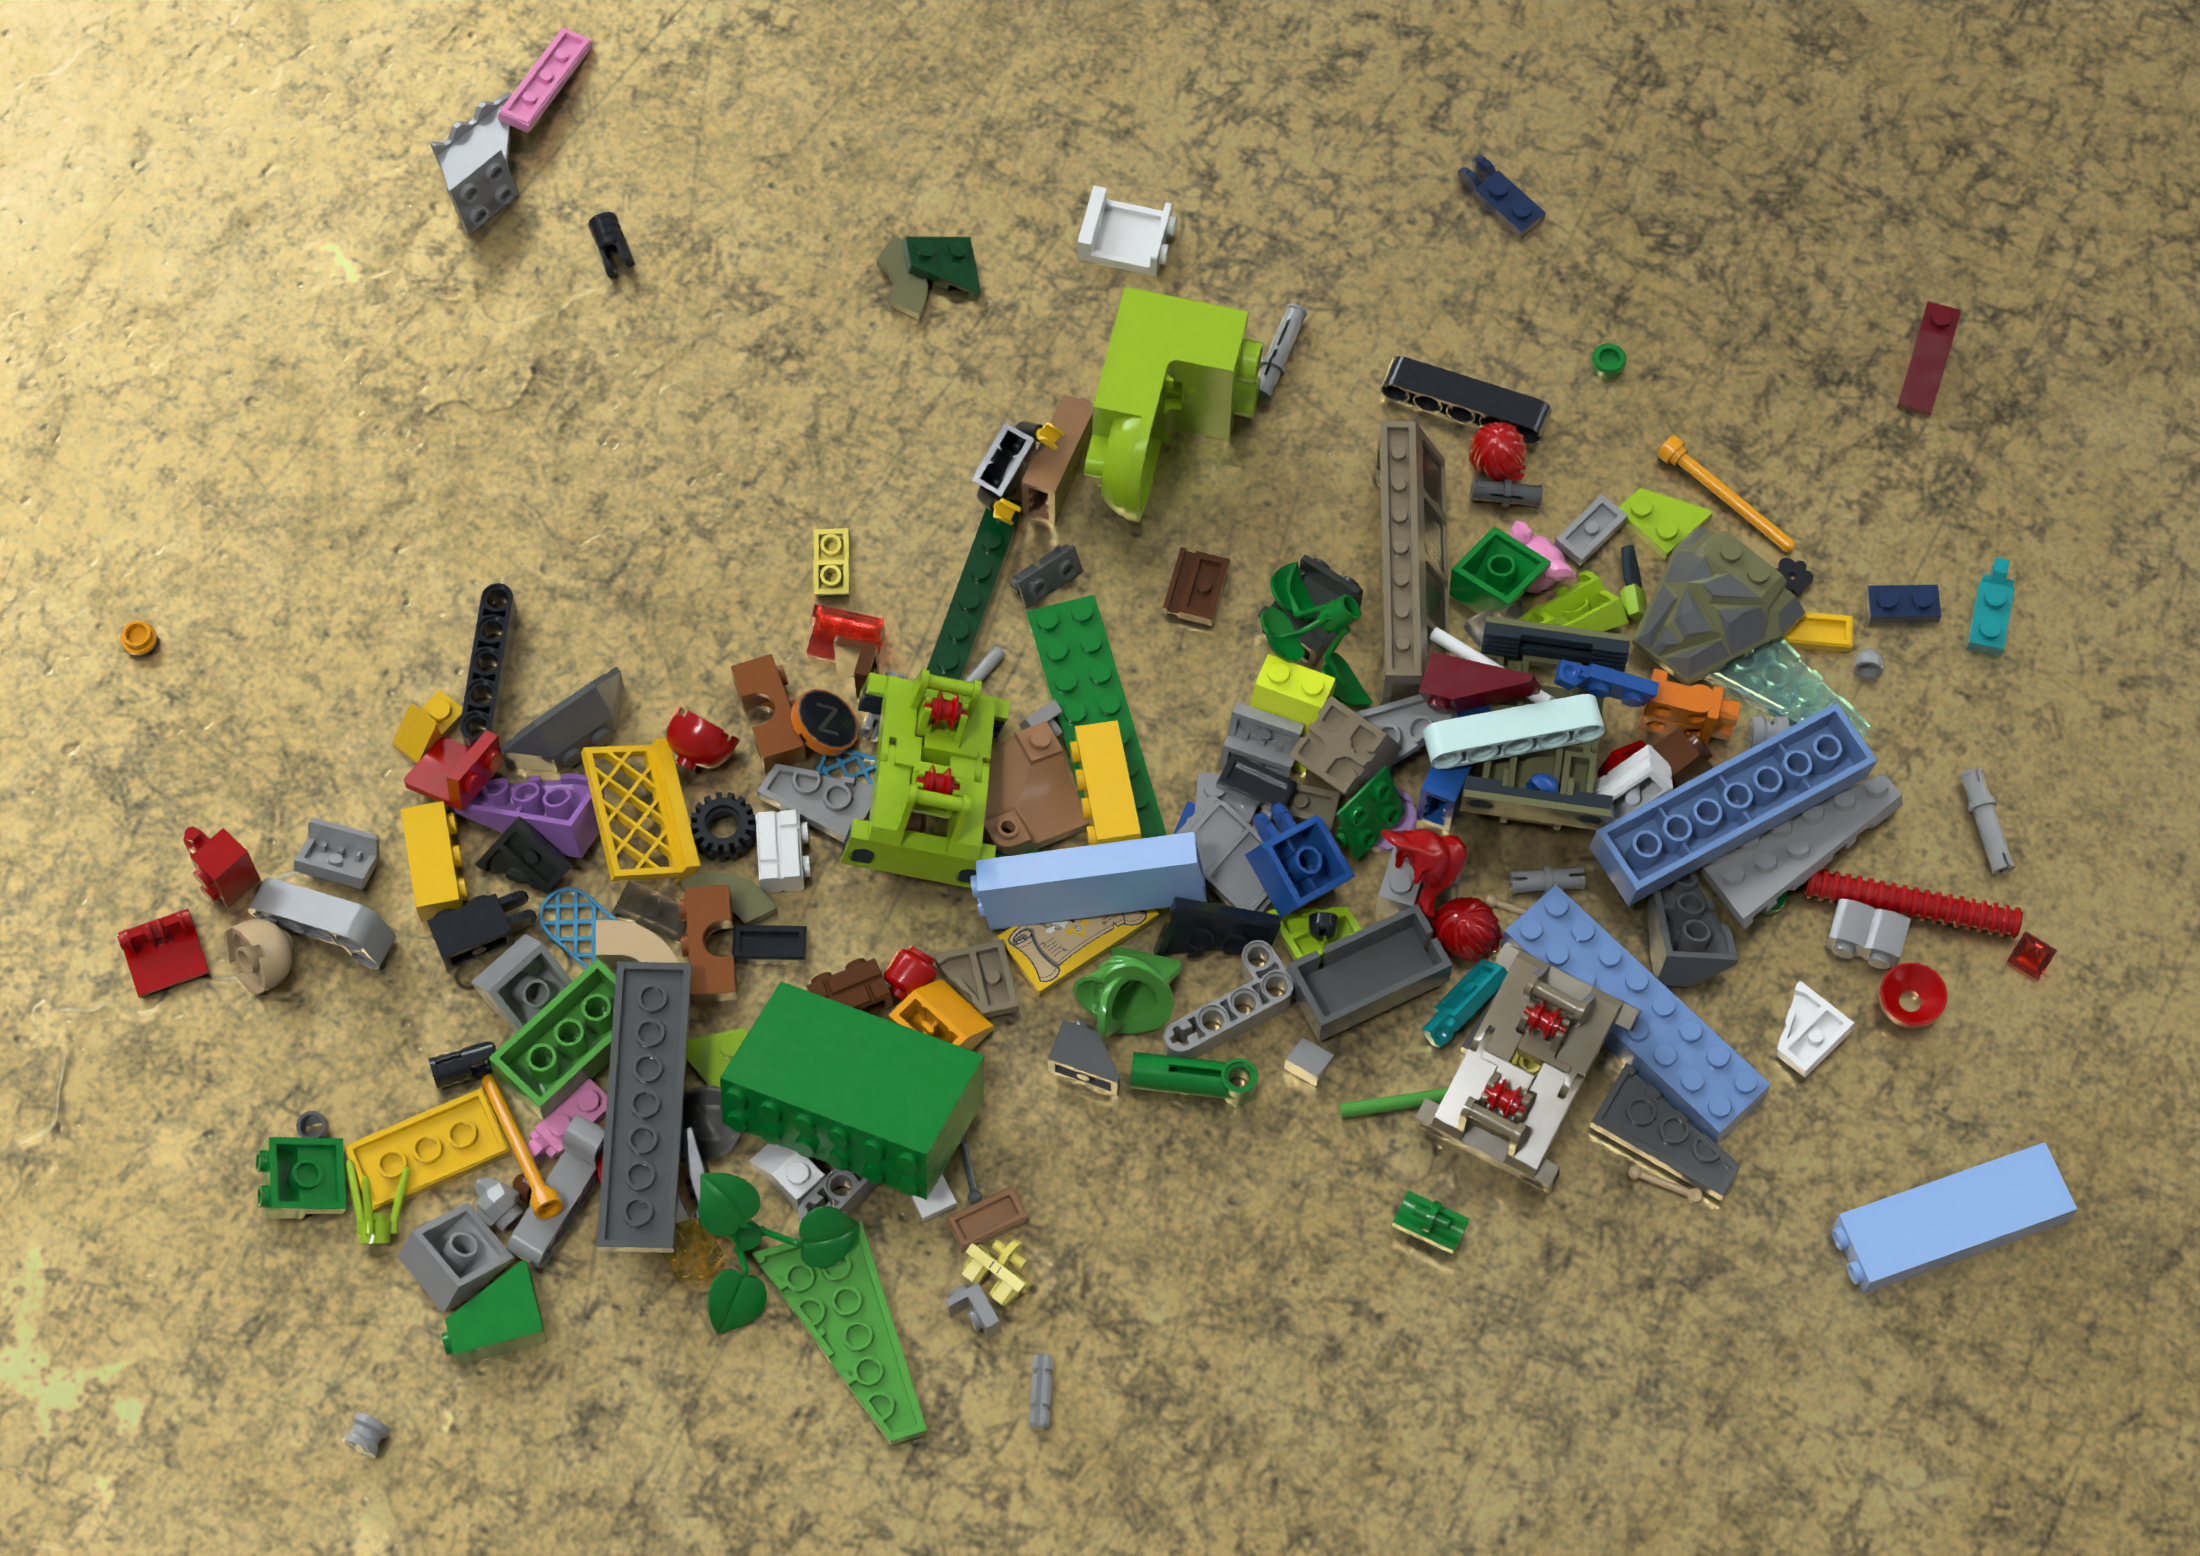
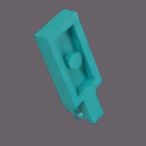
M1995 557L1990 575L1983 574L1981 581H1979L1967 640V649L1999 656L2004 651L2015 589L2013 588L2014 581L2006 579L2010 560Z
M1481 959L1433 1008L1436 1012L1435 1015L1421 1029L1429 1043L1440 1048L1453 1038L1454 1032L1459 1030L1460 1026L1465 1022L1471 1020L1475 1016L1476 1011L1498 992L1508 973L1506 969L1496 963Z

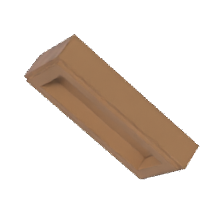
M1011 1186L945 1217V1222L961 1253H964L971 1243L976 1245L986 1243L1028 1223L1029 1216L1014 1187Z

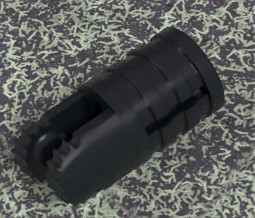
M603 212L592 217L588 222V227L594 238L607 276L613 278L618 275L612 256L620 254V258L627 268L634 266L635 262L621 226L618 223L617 215L613 212Z
M486 1041L462 1047L459 1050H452L445 1054L441 1053L435 1057H428L437 1089L492 1073L493 1069L489 1057L496 1052L494 1043Z

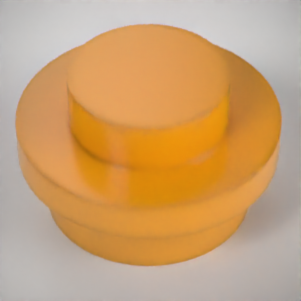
M137 620L128 623L123 628L120 641L124 650L129 654L143 655L154 648L157 635L150 624Z

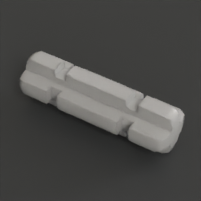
M1035 1354L1032 1363V1372L1035 1374L1032 1375L1030 1407L1032 1409L1029 1411V1426L1033 1429L1043 1430L1048 1429L1050 1426V1411L1048 1409L1051 1408L1052 1376L1050 1374L1053 1373V1357L1049 1354Z

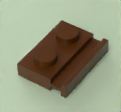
M1181 547L1163 605V614L1168 615L1170 613L1178 615V618L1212 626L1229 570L1230 559L1199 551L1193 553Z

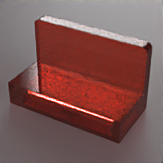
M815 604L811 616L813 631L806 651L809 658L836 663L834 651L836 636L877 644L879 658L885 637L884 619Z

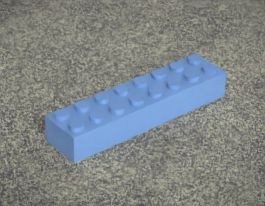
M1838 702L1598 829L1589 848L1626 904L1630 906L1868 777L1878 760Z
M1556 884L1504 931L1501 948L1504 943L1511 944L1642 1010L1633 1031L1613 1023L1603 1044L1624 1064L1628 1063L1644 1082L1648 1085H1653L1662 1094L1661 1097L1676 1111L1679 1109L1689 1118L1690 1124L1701 1134L1705 1133L1717 1145L1765 1100L1771 1084Z

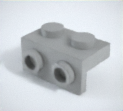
M312 818L308 823V839L294 860V871L363 890L379 863L380 838L376 834Z

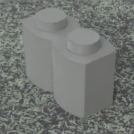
M1839 899L1825 947L1831 949L1834 955L1841 958L1862 957L1868 960L1871 966L1878 969L1895 967L1899 963L1911 919L1892 911L1875 909L1854 900Z

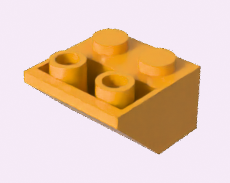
M943 979L915 989L888 1015L891 1022L971 1051L994 1029V1025L982 1016Z

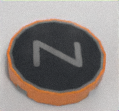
M812 689L804 692L792 706L790 717L793 728L798 736L800 734L803 735L807 740L805 744L810 749L823 755L837 756L848 750L857 740L859 727L856 716L849 705L838 695L827 690Z

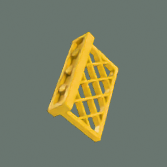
M655 738L653 743L649 745L584 747L581 751V756L611 881L674 878L675 883H680L681 879L694 875L700 867V862L672 749L669 747L667 739ZM643 756L646 767L643 774L625 762L628 757ZM594 758H604L614 765L615 768L607 776L595 766ZM618 770H621L636 781L629 791L612 779ZM639 784L652 793L654 801L650 806L632 794ZM605 786L623 798L616 808L603 799L601 791ZM626 801L643 813V816L637 823L619 811ZM647 816L660 825L661 834L658 838L640 826ZM613 818L631 830L624 840L611 832L609 823ZM634 833L651 845V848L645 855L627 843ZM654 849H657L668 858L670 867H659L648 857ZM620 851H623L638 862L635 869H620L617 859Z

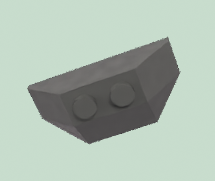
M615 667L607 674H603L531 722L515 734L511 740L503 743L500 746V750L506 766L559 772L565 767L576 765L582 759L581 751L584 747H601L612 738V735L616 733L624 691L621 671Z

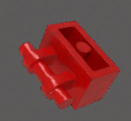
M188 827L185 830L184 844L187 850L190 851V858L196 868L193 875L202 884L200 886L201 891L213 903L219 900L227 908H230L261 880L248 851L224 828L211 839L196 827Z

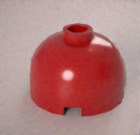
M677 705L666 728L668 745L678 755L675 762L693 772L697 766L712 769L725 763L734 752L740 740L733 735L729 741L726 740L729 735L723 732V729L690 711L684 717L685 710Z

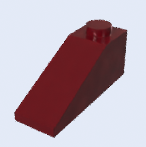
M1930 301L1927 302L1897 404L1898 408L1931 416L1961 310Z
M1431 652L1418 692L1429 708L1439 712H1448V709L1465 711L1540 693L1541 686L1533 674Z

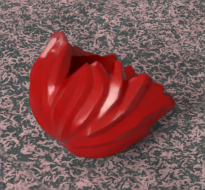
M1502 422L1485 424L1479 431H1476L1470 440L1471 445L1469 447L1468 459L1476 472L1484 470L1486 475L1495 481L1498 479L1504 481V478L1511 479L1512 481H1521L1524 477L1521 471L1526 469L1524 462L1528 454L1525 436L1520 434L1516 426Z
M1457 897L1454 900H1448L1446 904L1436 911V916L1433 919V939L1438 938L1449 958L1457 956L1463 960L1478 963V960H1481L1483 957L1489 958V954L1498 951L1500 946L1499 940L1503 939V934L1498 924V918L1494 915L1492 909L1479 898Z

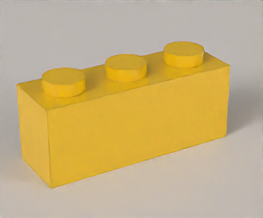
M444 801L400 809L415 906L420 920H430L438 912L445 909L455 910L462 907V900L468 899V891L465 878H458L457 867L463 866L460 846H453L452 835L458 834L454 812L447 813Z

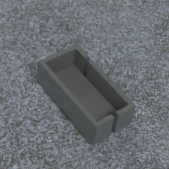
M1418 904L1323 947L1322 969L1318 970L1320 955L1317 950L1287 964L1286 970L1293 981V996L1319 1042L1449 982L1452 963L1438 938L1432 939L1433 929Z

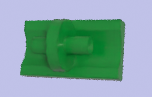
M1408 1190L1392 1222V1226L1454 1255L1470 1218L1443 1207L1442 1203L1436 1200L1434 1202Z

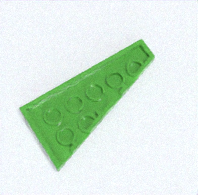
M857 1221L859 1231L851 1250L839 1262L826 1268L807 1266L801 1259L802 1246L795 1247L784 1243L752 1253L760 1268L888 1443L895 1445L927 1435V1428L862 1221Z

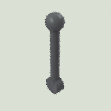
M965 1133L959 1144L970 1191L967 1199L971 1204H975L982 1200V1194L976 1187Z

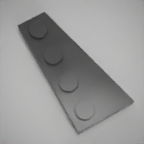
M1626 1063L1592 1119L1590 1127L1721 1201L1738 1173L1740 1165L1705 1133L1701 1134L1689 1123L1687 1116L1679 1109L1676 1111L1661 1097L1662 1094L1653 1085H1648L1636 1074V1070Z

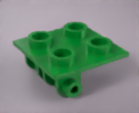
M1384 766L1336 813L1341 827L1337 829V835L1334 838L1342 847L1349 845L1355 860H1358L1367 850L1375 845L1382 837V830H1389L1406 813L1387 766Z

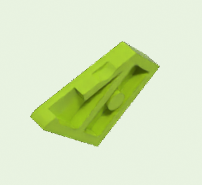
M1639 488L1618 507L1628 515L1625 525L1665 560L1671 556L1673 549L1695 527L1702 528L1711 520L1713 515L1710 509L1643 488Z
M1330 907L1326 910L1302 908V913H1290L1280 918L1281 926L1277 934L1293 960H1297L1317 950L1320 955L1319 963H1321L1323 947L1362 928L1349 907ZM1276 909L1268 911L1270 914L1279 915ZM1329 912L1338 916L1337 933L1330 941H1326V935H1320V941L1315 940L1309 933L1310 914Z
M746 1028L688 1039L687 1061L694 1068L702 1082L708 1085L709 1088L721 1090L720 1077L747 1036Z

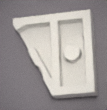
M1799 981L1796 984L1792 1005L1788 1011L1785 1028L1777 1047V1056L1806 1078L1854 1030L1855 1023L1807 985Z

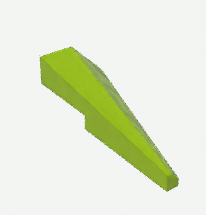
M1587 569L1578 574L1579 582L1571 588L1567 586L1560 587L1556 590V598L1544 604H1537L1517 619L1602 632L1629 623L1621 599L1605 590L1601 577Z

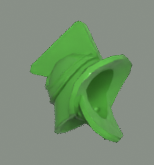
M1118 946L1112 947L1111 956L1101 963L1096 971L1075 981L1072 990L1077 1002L1097 1018L1096 1027L1098 1026L1099 1037H1109L1113 1032L1117 1034L1149 1032L1161 1028L1170 1020L1175 1001L1169 983L1181 972V961Z

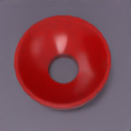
M1903 963L1893 967L1883 978L1879 991V1001L1885 1015L1894 1023L1905 1028H1924L1936 1021L1943 1013L1947 1004V989L1941 976L1930 967L1920 963ZM1904 994L1914 995L1920 1002V1008L1913 1012L1906 1011L1900 1006L1899 998Z

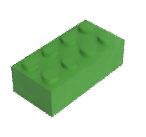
M599 959L594 961L489 1057L494 1074L542 1120L548 1117L589 1078L592 1079L610 1063L616 975Z

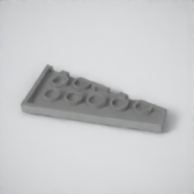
M1885 774L1879 775L1837 793L1700 867L1698 870L1745 929L1753 923V917L1761 910L1765 909L1768 911L1775 906L1777 898L1784 892L1795 890L1831 862L1833 854L1840 848L1845 847L1847 849L1854 844L1856 836L1863 830L1874 828L1903 805L1902 794Z

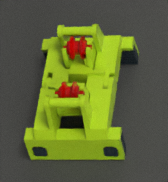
M921 669L914 680L870 672L860 691L858 705L859 711L881 715L869 821L853 818L842 845L841 864L971 888V876L976 875V860L995 858L996 846L982 843L990 772L989 761L991 759L992 738L998 737L1003 725L1008 720L1010 700L981 694V680L974 679L973 682L932 675L926 669ZM911 812L947 818L946 837L905 830Z

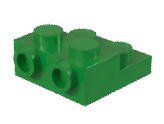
M268 1137L262 1150H257L255 1160L256 1171L263 1172L264 1185H259L257 1205L258 1208H265V1218L303 1219L305 1214H344L347 1206L343 1138Z

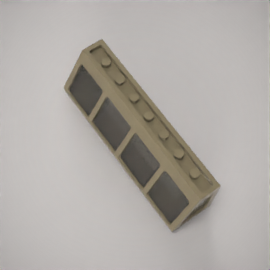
M1380 421L1377 441L1375 478L1381 488L1384 673L1379 696L1380 705L1419 695L1418 691L1431 652L1450 656V651L1430 640V635L1436 627L1450 634L1445 459L1416 421Z

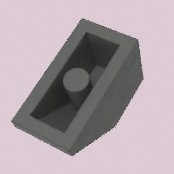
M1063 1020L1048 1057V1072L1118 1096L1120 1091V1075L1102 1038L1099 1037L1098 1031H1095L1091 1025L1076 1020L1071 1023Z

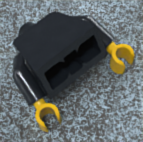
M1021 421L1013 427L1004 422L971 479L981 485L977 491V499L993 512L994 518L1011 526L1014 524L1011 521L1015 511L1020 512L1021 507L1003 498L1013 497L1019 488L1037 450L1036 441L1042 442L1053 451L1058 448L1055 442L1061 436L1064 437L1065 433L1052 423L1048 422L1042 425Z

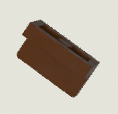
M836 636L834 651L837 673L854 677L857 704H859L860 691L869 673L880 674L877 644Z

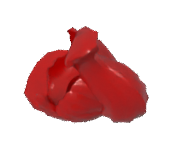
M1427 829L1409 831L1382 830V837L1396 847V868H1400L1407 857L1414 871L1413 883L1418 884L1421 880L1423 881L1424 887L1416 900V904L1419 905L1427 919H1434L1436 916L1433 908L1435 898L1461 875L1467 858L1466 846L1458 836L1447 835L1441 837Z

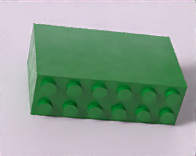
M781 981L720 1077L722 1122L734 1131L746 1132L762 1138L769 1144H778L796 1151L801 1156L812 1157L826 1162L838 1170L850 1171L865 1177L870 1182L882 1183L898 1189L905 1195L917 1196L927 1200L984 1101V1055Z

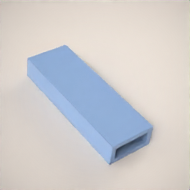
M1195 832L976 860V875L971 876V890L973 897H977L980 917L986 916L990 930L1171 907L1175 897L1207 902L1205 872Z
M2044 1142L1839 1214L1833 1225L1832 1237L1836 1247L1840 1251L1844 1250L1849 1261L1847 1263V1270L1852 1282L1855 1285L1859 1284L1863 1294L2069 1222L2077 1208Z

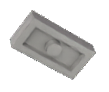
M1601 494L1555 538L1554 545L1581 566L1627 522L1628 515Z

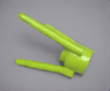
M347 1160L346 1167L357 1221L359 1244L390 1243V1234H398V1219L410 1169L404 1167L402 1170L390 1220L386 1221V1213H373L370 1179L368 1176L362 1178L363 1212L354 1163L352 1160Z

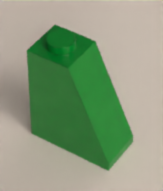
M527 1261L518 1262L447 1317L445 1322L448 1332L441 1334L446 1355L453 1354L458 1366L548 1342L532 1274Z

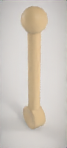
M1489 894L1484 898V902L1490 908L1499 907L1519 915L1527 911L1524 908L1498 900L1494 894Z
M1632 1165L1628 1168L1627 1173L1631 1179L1641 1178L1687 1196L1690 1203L1697 1204L1703 1197V1193L1699 1188H1684L1643 1172L1638 1165Z

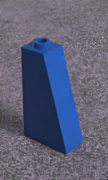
M1490 705L1457 711V716L1459 718L1490 712ZM1478 763L1447 769H1436L1431 766L1420 791L1416 813L1417 820L1450 831L1461 804L1466 775L1473 776Z

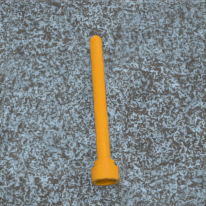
M1675 434L1665 441L1657 453V456L1667 465L1670 463L1674 466L1680 465L1783 551L1791 552L1794 550L1795 542L1689 456L1687 454L1689 450L1685 448V442Z
M490 1074L485 1075L481 1080L482 1086L532 1190L529 1202L532 1211L539 1220L553 1218L562 1211L563 1202L557 1190L545 1184L496 1078Z

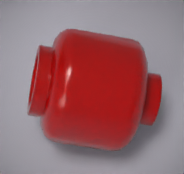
M912 945L908 950L904 948L898 949L883 974L885 981L891 985L889 987L890 993L903 1001L915 989L932 983L938 974L936 967L933 965L935 959Z

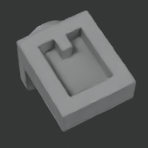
M978 1283L971 1287L966 1284L954 1289L948 1295L949 1298L944 1301L949 1317L970 1307L966 1314L975 1331L982 1329L987 1339L1001 1332L1000 1321Z

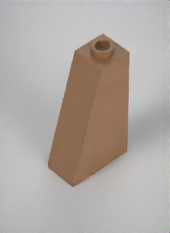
M1063 395L1050 423L1064 432L1065 436H1061L1055 442L1058 448L1054 451L1040 442L1023 477L1022 515L1056 525L1092 434L1093 403L1079 396L1070 397Z

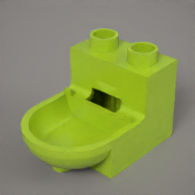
M1124 287L1093 403L1092 438L1085 461L1084 475L1102 479V498L1111 510L1125 517V520L1139 523L1143 516L1163 442L1171 444L1172 434H1169L1167 431L1175 429L1229 440L1235 415L1253 418L1261 377L1257 376L1262 358L1263 342L1247 339L1248 311Z

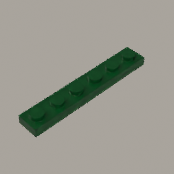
M1003 498L1021 507V511H1015L1011 521L1014 523L1012 526L994 518L993 512L987 507L985 508L926 669L930 671V674L963 680L1022 517V502Z

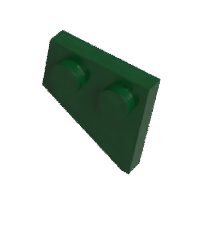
M905 237L902 245L909 274L921 279H929L936 285L948 289L949 285L969 292L967 298L978 300L981 289L971 237Z

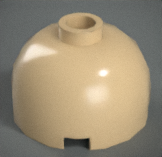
M249 919L239 922L225 931L224 947L230 964L237 961L243 973H238L236 976L249 991L254 994L268 991L280 984L288 975L292 967L294 943L286 930H281L277 925L266 919Z

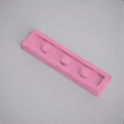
M562 27L498 112V120L529 133L591 50L592 40Z

